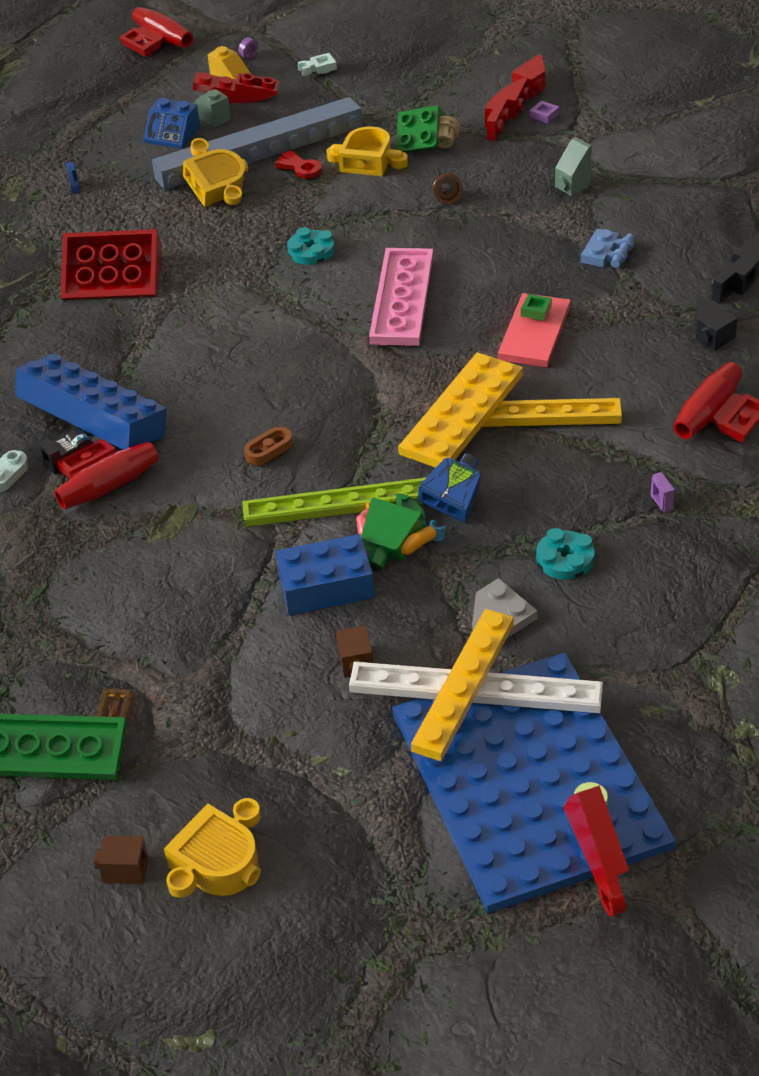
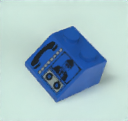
M159 98L149 109L143 138L144 143L182 149L201 127L197 104Z

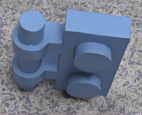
M596 229L581 254V263L604 267L606 262H609L612 267L618 268L625 262L627 253L634 247L635 236L629 233L626 237L619 239V233L607 229Z

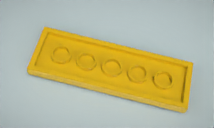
M477 352L398 446L399 455L435 468L444 458L449 457L456 460L523 376V367Z

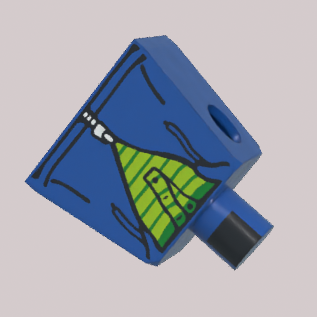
M464 454L460 462L449 457L444 458L418 487V501L462 523H466L480 488L481 474L474 470L479 463L477 458L471 454Z

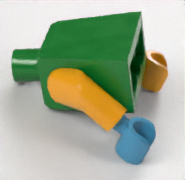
M373 497L371 502L366 503V509L356 518L358 534L361 535L365 548L371 552L368 558L371 567L379 570L383 569L388 557L403 561L408 554L413 553L431 540L441 541L445 538V525L438 528L436 527L437 521L431 520L429 526H427L421 512Z

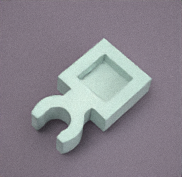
M330 53L310 57V61L298 62V70L302 71L303 76L310 75L312 72L327 74L337 69L336 61Z

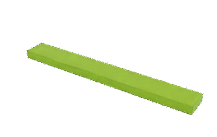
M426 478L242 501L245 527L358 513L366 509V503L371 502L372 497L396 504V493L406 494L420 505L423 503L418 501V487Z

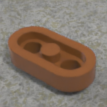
M274 427L251 440L244 447L246 461L252 465H263L287 451L293 445L291 431L285 427Z

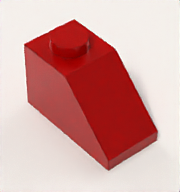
M539 54L512 71V83L519 79L527 78V87H530V98L545 90V68L542 55Z

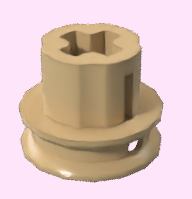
M439 116L437 147L443 149L452 147L454 139L459 135L460 123L458 120L450 116Z

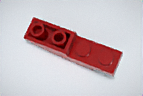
M196 72L193 82L194 91L207 93L210 90L216 89L228 97L229 103H250L268 99L277 95L279 80H274L271 77L253 76L250 73H238L237 80L227 76L220 77L206 72Z
M522 78L509 84L493 96L486 105L485 127H487V140L496 141L499 133L503 132L505 122L509 121V118L516 119L519 112L523 111L524 102L530 96L527 78Z

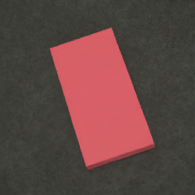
M522 293L498 351V359L505 362L547 368L569 312L571 300L549 297L552 298V307L545 321L534 320L521 316V307L528 295Z

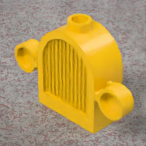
M379 127L355 129L347 135L342 145L333 144L327 149V160L332 163L339 162L340 172L383 176L388 164L395 169H402L408 165V155L401 150L391 149L389 133Z
M194 139L191 142V154L195 157L186 159L183 163V177L204 207L221 200L230 205L239 204L242 198L241 189L244 173L248 171L247 162L230 150L215 149L209 151V143L205 139Z
M244 798L236 802L233 807L234 818L207 804L164 848L168 868L171 869L166 879L171 895L177 898L187 897L193 893L195 886L209 894L227 896L238 893L257 882L261 869L259 868L255 840L248 829L255 826L261 818L260 807L257 801L251 798Z

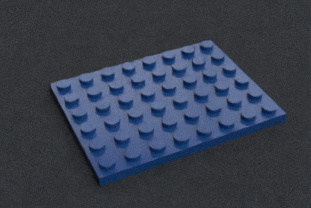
M565 652L501 672V674L581 680ZM418 698L392 707L393 716L410 752L411 743L435 699ZM472 703L442 761L411 752L487 914L594 877L563 808L568 798L574 795L576 788L583 783H597L606 790L608 795L607 808L627 865L675 849V838L601 713Z

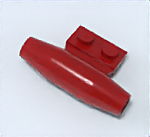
M142 7L135 8L132 13L133 21L140 28L134 27L119 37L122 45L145 57L160 48L163 41L184 48L190 47L193 43V34L178 21L156 10Z
M733 362L724 364L709 375L689 397L673 425V430L678 437L690 439L713 422L720 432L742 443L759 423V400L746 393L745 395L734 394L743 376L739 365Z
M99 439L56 461L59 470L69 478V480L54 490L56 500L64 510L96 500L142 474L159 460L158 453L150 442L116 452V449L103 439Z

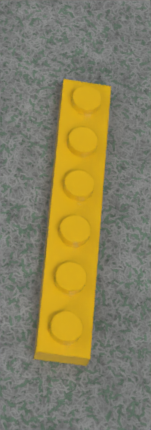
M620 398L502 401L482 427L621 424Z
M488 609L484 610L411 743V752L442 761L514 625V617Z

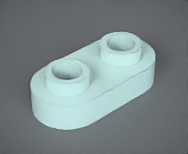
M11 450L0 458V492L9 489L28 470L29 463L24 452Z

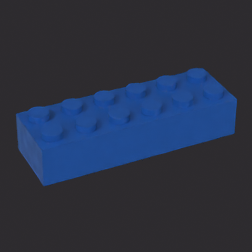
M48 354L42 359L29 361L27 364L16 368L15 396L121 449L152 442L165 436L166 407L157 404L152 399L138 395L133 390L119 386L114 381L98 376L97 373L90 372L76 363H71L61 358L60 355Z

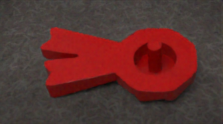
M288 150L287 153H282V157H279V160L275 162L277 169H294L296 176L303 179L315 178L322 172L319 161L313 159L303 160L291 150Z

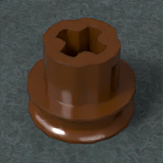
M445 173L438 176L434 181L433 193L441 203L453 204L462 196L463 184L454 174ZM442 183H443V184L449 183L450 188H449V189H448V188H445L444 191H443V188L441 187V185H442Z

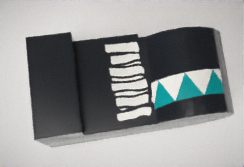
M74 429L66 437L53 442L47 438L38 443L44 464L55 475L61 472L56 461L93 443V441L81 429Z

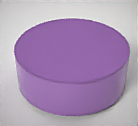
M250 37L242 40L239 45V54L242 57L250 59L257 53L258 43L256 40Z

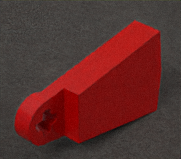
M599 785L570 796L563 808L598 885L601 903L606 913L613 917L626 912V903L618 878L626 874L629 869Z

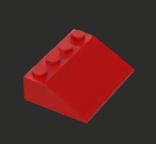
M157 229L63 233L61 300L156 296L162 254V241Z

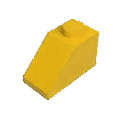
M217 47L214 51L207 54L211 75L227 76L237 80L238 73H250L237 52L227 47Z

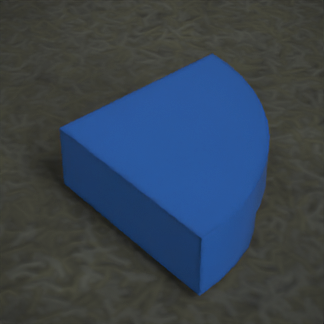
M65 163L72 194L79 193L80 185L75 163Z

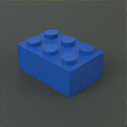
M360 534L275 551L278 575L288 615L375 598L373 574Z

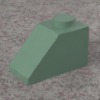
M216 89L210 90L198 97L193 103L198 106L199 118L212 127L231 120L228 97Z
M576 137L571 139L555 167L556 188L572 196L590 185L592 145Z

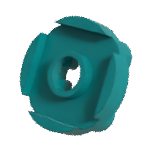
M302 227L296 230V234L287 243L289 256H292L294 262L303 265L317 264V260L322 258L326 261L332 257L335 251L332 233L327 230H310L309 228Z
M559 528L550 529L547 532V536L543 537L537 545L536 561L538 565L540 564L543 567L544 573L556 579H574L575 574L583 571L584 575L591 570L594 564L595 551L592 545V538L587 534H580L574 531H562ZM561 553H569L566 557L561 556Z

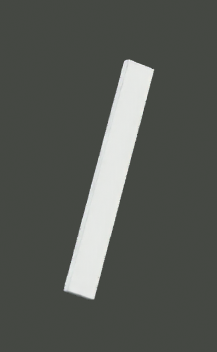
M354 662L349 690L353 693L436 699L452 669ZM488 673L473 703L600 713L603 682Z

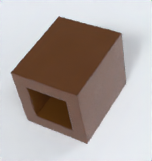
M366 625L336 631L338 653L344 677L351 676L354 662L373 663Z
M103 836L101 849L96 850L94 857L95 869L100 870L103 883L143 884L148 860L143 836Z

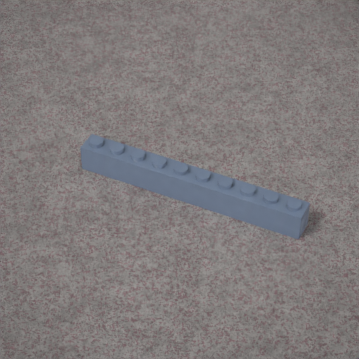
M350 97L208 141L209 151L215 149L230 150L239 155L241 159H244L247 164L287 152L288 150L361 128V108ZM191 147L152 159L155 179L164 191L188 184L183 177L184 160L195 157L191 154Z

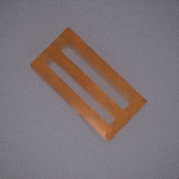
M103 688L95 717H105L110 696H113L114 700L110 708L109 717H117L121 699L124 697L119 717H125L128 722L134 699L133 690Z

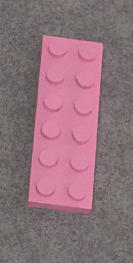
M386 248L369 334L370 344L382 346H420L433 263V249Z

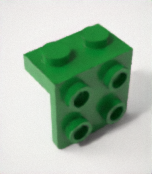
M438 105L398 112L396 150L408 153L436 148L438 145L439 116H447Z

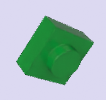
M528 294L521 307V316L545 321L552 307V298Z

